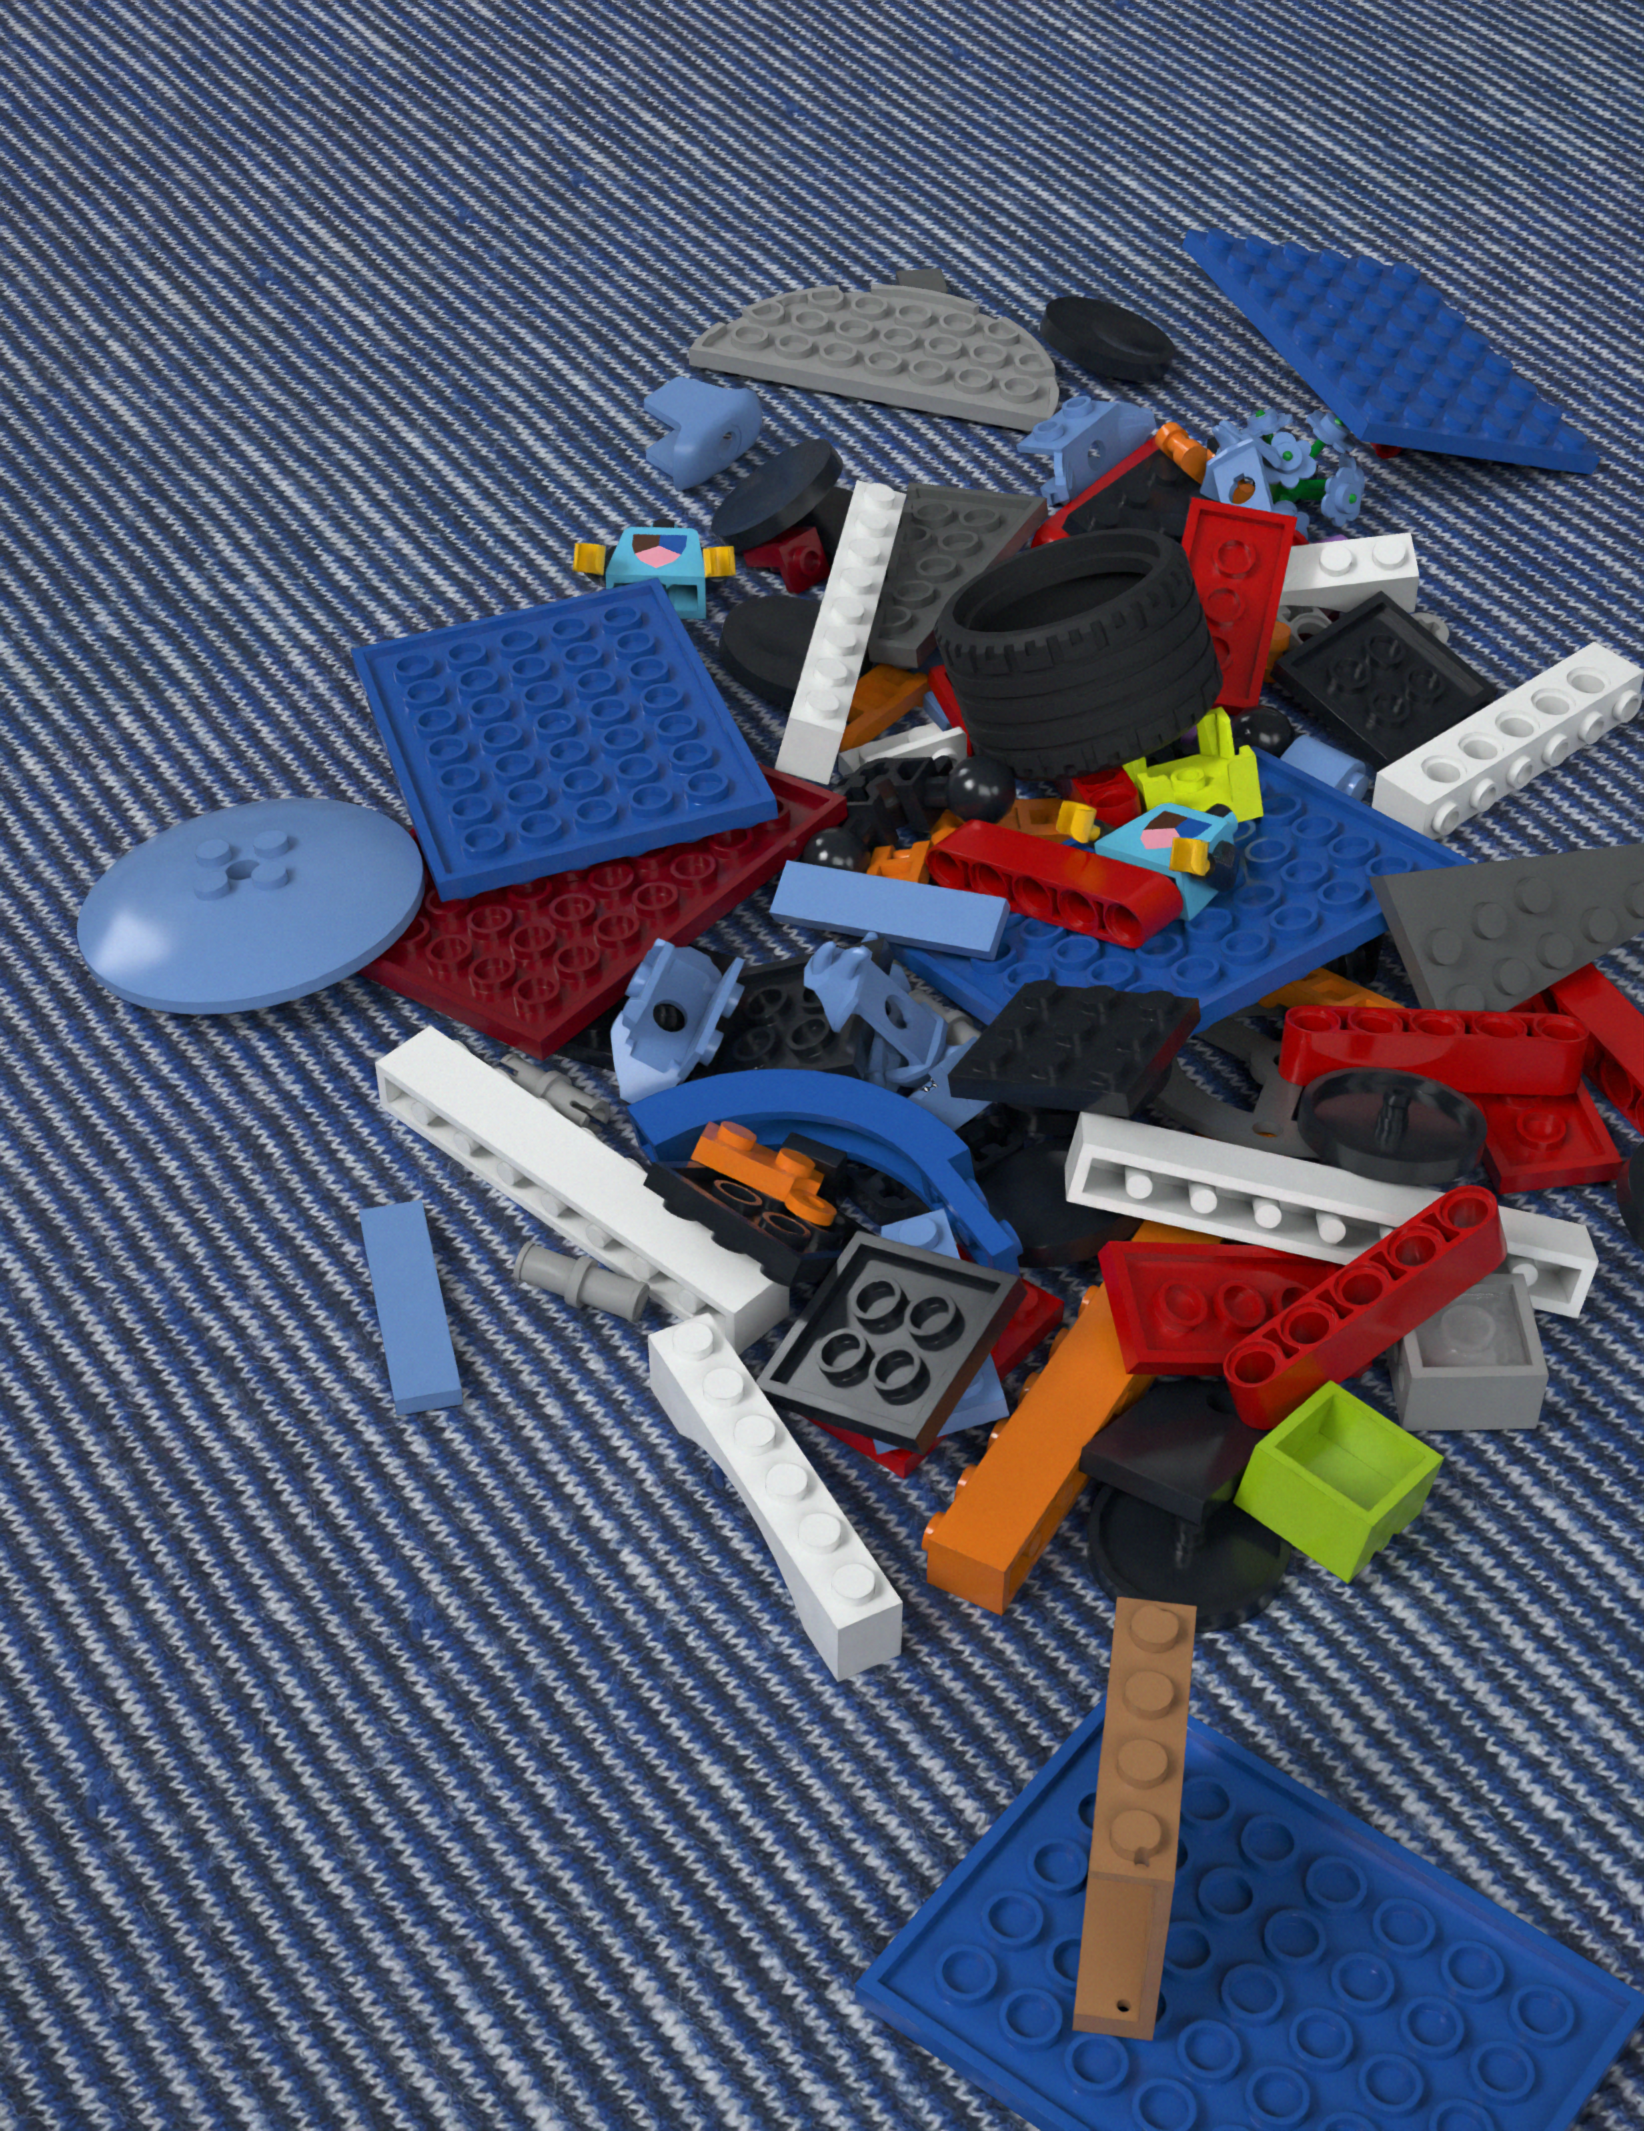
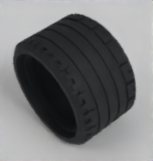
M1118 528L1082 533L1042 544L1005 559L978 574L960 587L947 601L935 623V638L944 660L946 672L952 683L956 701L961 709V715L975 755H984L1001 761L1012 773L1014 779L1040 782L1078 778L1110 770L1147 756L1172 743L1198 724L1209 712L1223 686L1222 671L1217 654L1215 653L1213 640L1207 626L1186 551L1177 541L1147 529Z

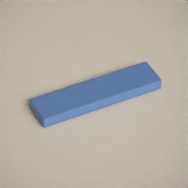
M787 860L769 913L774 921L860 937H865L868 932H876L879 938L885 937L887 942L994 961L1011 907L1007 899L1002 897Z
M422 1200L359 1210L360 1225L396 1416L463 1404L459 1374Z

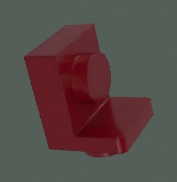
M789 527L784 532L758 546L742 550L747 567H769L771 572L780 571L786 589L790 594H799L830 575V568L816 527Z

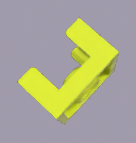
M1222 707L1210 709L1202 720L1196 724L1200 754L1148 768L1145 756L1122 765L1138 789L1143 814L1164 803H1174L1201 812H1205L1211 806L1219 803L1228 806L1233 811L1238 823L1264 816L1256 755L1249 745L1239 747V755H1235L1230 719Z

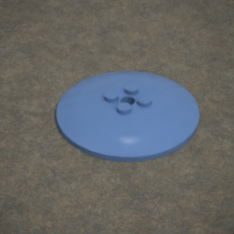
M286 798L251 802L216 810L189 819L151 837L120 858L101 876L87 895L79 913L77 939L80 951L90 974L100 985L112 994L142 1007L180 1014H224L281 1004L317 992L345 979L374 961L399 939L414 920L425 893L426 878L422 857L415 841L398 823L377 811L353 803L319 798Z

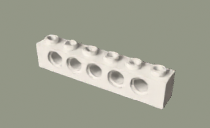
M1592 642L1377 772L1372 808L1432 840L1442 835L1450 834L1459 824L1478 812H1485L1494 802L1515 789L1523 788L1531 779L1550 767L1560 765L1566 757L1587 744L1595 743L1604 733L1620 723L1630 721L1636 715L1642 703L1640 691L1644 670L1598 643Z

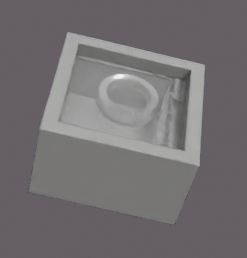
M1488 1274L1385 1350L1400 1427L1403 1430L1536 1429L1549 1374L1524 1274Z

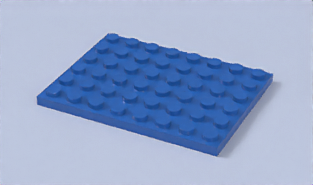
M1210 228L1208 232L1188 230L1182 244L1186 252L1360 441L1589 475L1593 474L1601 458L1586 444L1587 437L1580 431L1569 427L1561 419L1562 412L1555 406L1544 402L1536 394L1537 387L1531 382L1520 378L1512 370V362L1496 354L1488 346L1489 340L1482 334L1473 331L1465 323L1466 317L1459 311L1450 308L1442 300L1443 294L1440 291L1428 286L1419 278L1421 273L1415 267L1403 262H1396L1395 266L1385 265L1365 255L1359 256L1358 259L1347 258L1332 249H1323L1321 253L1313 252L1294 242H1286L1284 246L1271 244L1266 239L1255 235H1248L1247 239L1236 238L1217 228Z
M658 578L351 649L355 671L441 902L456 898L467 899L476 896L480 892L512 884H527L536 878L569 870H583L593 864L625 856L635 857L649 850L681 842L691 843L705 836L733 829H748L756 826L758 823L778 818L776 798Z
M1254 746L1251 749L1256 755L1264 816L1238 823V829L1233 834L1234 846L1238 849L1240 855L1235 885L1228 892H1218L1190 921L1177 917L1144 945L1134 949L1010 911L994 961L888 942L894 953L895 960L988 1026L1025 982L1050 980L1059 986L1088 988L1096 985H1107L1113 987L1116 991L1147 993L1163 990L1171 992L1174 996L1198 998L1201 1021L1191 1033L1193 1035L1207 1030L1212 1024L1244 1007L1254 1005L1262 997L1292 981L1306 977L1311 971L1341 955L1353 952L1358 946L1390 930L1369 877L1475 864V862ZM1073 838L1060 843L1096 854L1094 849Z
M1107 1694L855 1983V2001L1041 2131H1570L1644 2021V1994L1188 1714L1175 1884L1153 2041L1072 2030ZM1126 2007L1118 2008L1122 2012L1128 2011Z

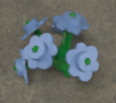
M1275 409L1259 410L1256 414L1247 418V428L1240 431L1243 434H1251L1257 437L1262 436L1264 442L1276 448L1282 458V464L1276 469L1264 456L1262 457L1275 509L1294 510L1296 513L1295 517H1298L1295 530L1304 535L1307 540L1308 531L1306 528L1309 525L1310 519L1306 513L1297 512V507L1293 503L1299 499L1322 501V514L1325 517L1331 518L1332 524L1336 527H1342L1346 520H1355L1360 512L1365 479L1363 470L1360 466H1356L1355 459L1353 457L1350 458L1347 453L1344 454L1346 451L1352 452L1355 449L1354 442L1348 437L1350 433L1349 428L1337 415L1330 412L1325 415L1321 411L1315 410L1306 417L1307 422L1313 427L1314 434L1318 437L1311 446L1306 440L1296 442L1295 437L1288 432H1279L1273 436L1274 432L1294 421L1292 414H1276ZM1326 445H1332L1338 452L1343 453L1339 457V470L1335 477L1309 480L1316 471L1314 459Z

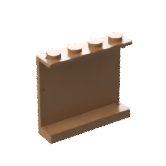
M1117 1597L1072 2027L1074 2031L1153 2041L1175 1884L1197 1606ZM1126 2007L1128 2011L1122 2012L1118 2008Z

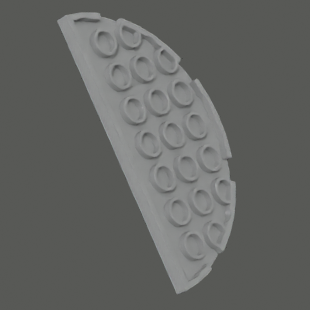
M871 284V292L843 293L839 290L838 285L789 292L742 308V317L727 325L722 322L715 323L699 336L689 348V365L707 368L714 373L728 372L749 376L760 382L774 381L795 385L801 390H820L840 394L847 399L861 398L885 403L893 408L907 407L927 411L939 417L953 416L973 420L985 426L999 425L1019 429L1027 434H1031L1036 424L1050 419L1059 409V387L1055 378V365L1047 351L1030 333L1005 316L995 320L979 313V304L973 301L928 289Z

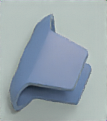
M682 376L675 377L644 398V410L674 428L672 432L646 449V460L673 477L676 491L699 485L722 472L750 449L759 436L763 413L756 392L747 388L730 390ZM731 432L732 439H724L723 436Z

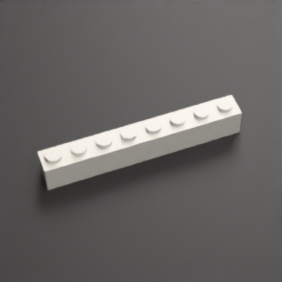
M856 481L776 761L775 770L826 785L829 784L906 494L893 491L887 485Z
M428 1026L375 1062L380 1105L384 1110L616 1274L638 1282L648 1283L650 1287L649 1297L681 1320L686 1321L709 1312L737 1355H740L789 1315V1287L777 1284L766 1278L760 1272L762 1264L747 1254L734 1253L720 1247L712 1241L710 1237L712 1231L699 1222L687 1221L668 1212L662 1206L664 1199L643 1185L648 1173L635 1160L624 1158L606 1146L591 1130L584 1127L580 1128L562 1116L547 1100L536 1098L518 1086L504 1071L492 1068L470 1053L468 1048L460 1041L451 1040L432 1026Z
M1080 1112L1065 1163L1066 1201L1343 1265L1349 1264L1445 1194L1412 1185L1369 1179L1343 1169L1090 1112ZM1498 1205L1508 1252L1502 1264L1490 1274H1524L1532 1308L1578 1318L1599 1263L1586 1225Z

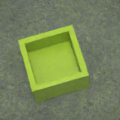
M1329 1380L1255 1445L1233 1503L1348 1584L1370 1563L1376 1550L1381 1552L1388 1545L1394 1533L1399 1534L1420 1514L1445 1457Z

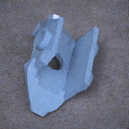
M1078 396L1065 401L1062 404V409L1050 419L1036 424L1033 427V432L1016 446L1018 452L1054 456L1055 476L1041 486L1040 489L1042 496L1047 498L1048 504L1053 506L1060 502L1065 506L1142 446L1150 433L1156 428L1154 413L1149 408H1140L1133 403L1093 401L1088 396ZM1094 441L1099 445L1100 458H1097V456L1088 457L1089 448Z
M659 938L655 940L651 950H648L628 985L625 995L630 998L626 1002L623 1011H620L613 1022L610 1031L614 1067L621 1099L633 1104L657 1092L675 1087L677 1084L681 1085L698 1062L708 1066L724 1033L715 1029L721 1015L727 1019L731 1016L744 991L745 986L737 983L736 980L745 960L736 957L722 977L721 972L712 963L710 957L690 946L674 947L675 945ZM659 1004H671L677 1007L684 1016V1028L677 1032H668L660 1028L653 1017L654 1007Z

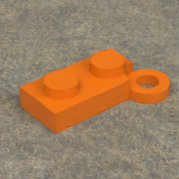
M711 1121L708 1122L690 1159L785 1202V1206L791 1212L807 1221L823 1226L832 1224L837 1211L826 1200L816 1196L824 1174L814 1170L815 1163L810 1158L791 1149L781 1148L778 1153L756 1143L757 1136L753 1132L736 1123L723 1121L719 1126Z

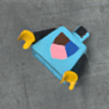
M658 519L650 527H629L624 529L618 544L611 546L608 550H606L604 545L575 543L573 572H583L596 585L606 587V589L658 578L680 619H706V588L710 590L720 589L726 584L729 576H736L733 546L700 547L698 531L692 528H678L675 522L669 519Z
M1063 801L1061 804L1056 831L1071 835L1074 840L1094 849L1098 855L1153 870L1167 876L1176 885L1183 899V910L1178 918L1190 921L1218 892H1228L1235 885L1240 855L1238 849L1234 846L1233 834L1238 829V821L1233 811L1224 804L1217 803L1205 812H1201L1174 803H1164L1129 823L1118 827L1100 819H1095L1097 810L1093 807L1073 801Z

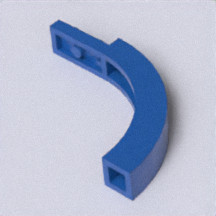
M763 1069L719 1074L686 1082L657 1092L626 1107L638 1146L651 1165L653 1162L694 1161L690 1158L709 1121L719 1126L723 1121L741 1125L757 1136L756 1143L775 1152L780 1151L781 1144L791 1132L847 1153V1159L875 1168L904 1184L932 1212L944 1208L953 1238L974 1264L1017 1275L1021 1279L1017 1259L1019 1255L1023 1254L1021 1242L1012 1226L1005 1219L997 1222L989 1213L987 1200L975 1180L970 1148L950 1127L936 1116L902 1095L876 1084L844 1075L813 1070Z

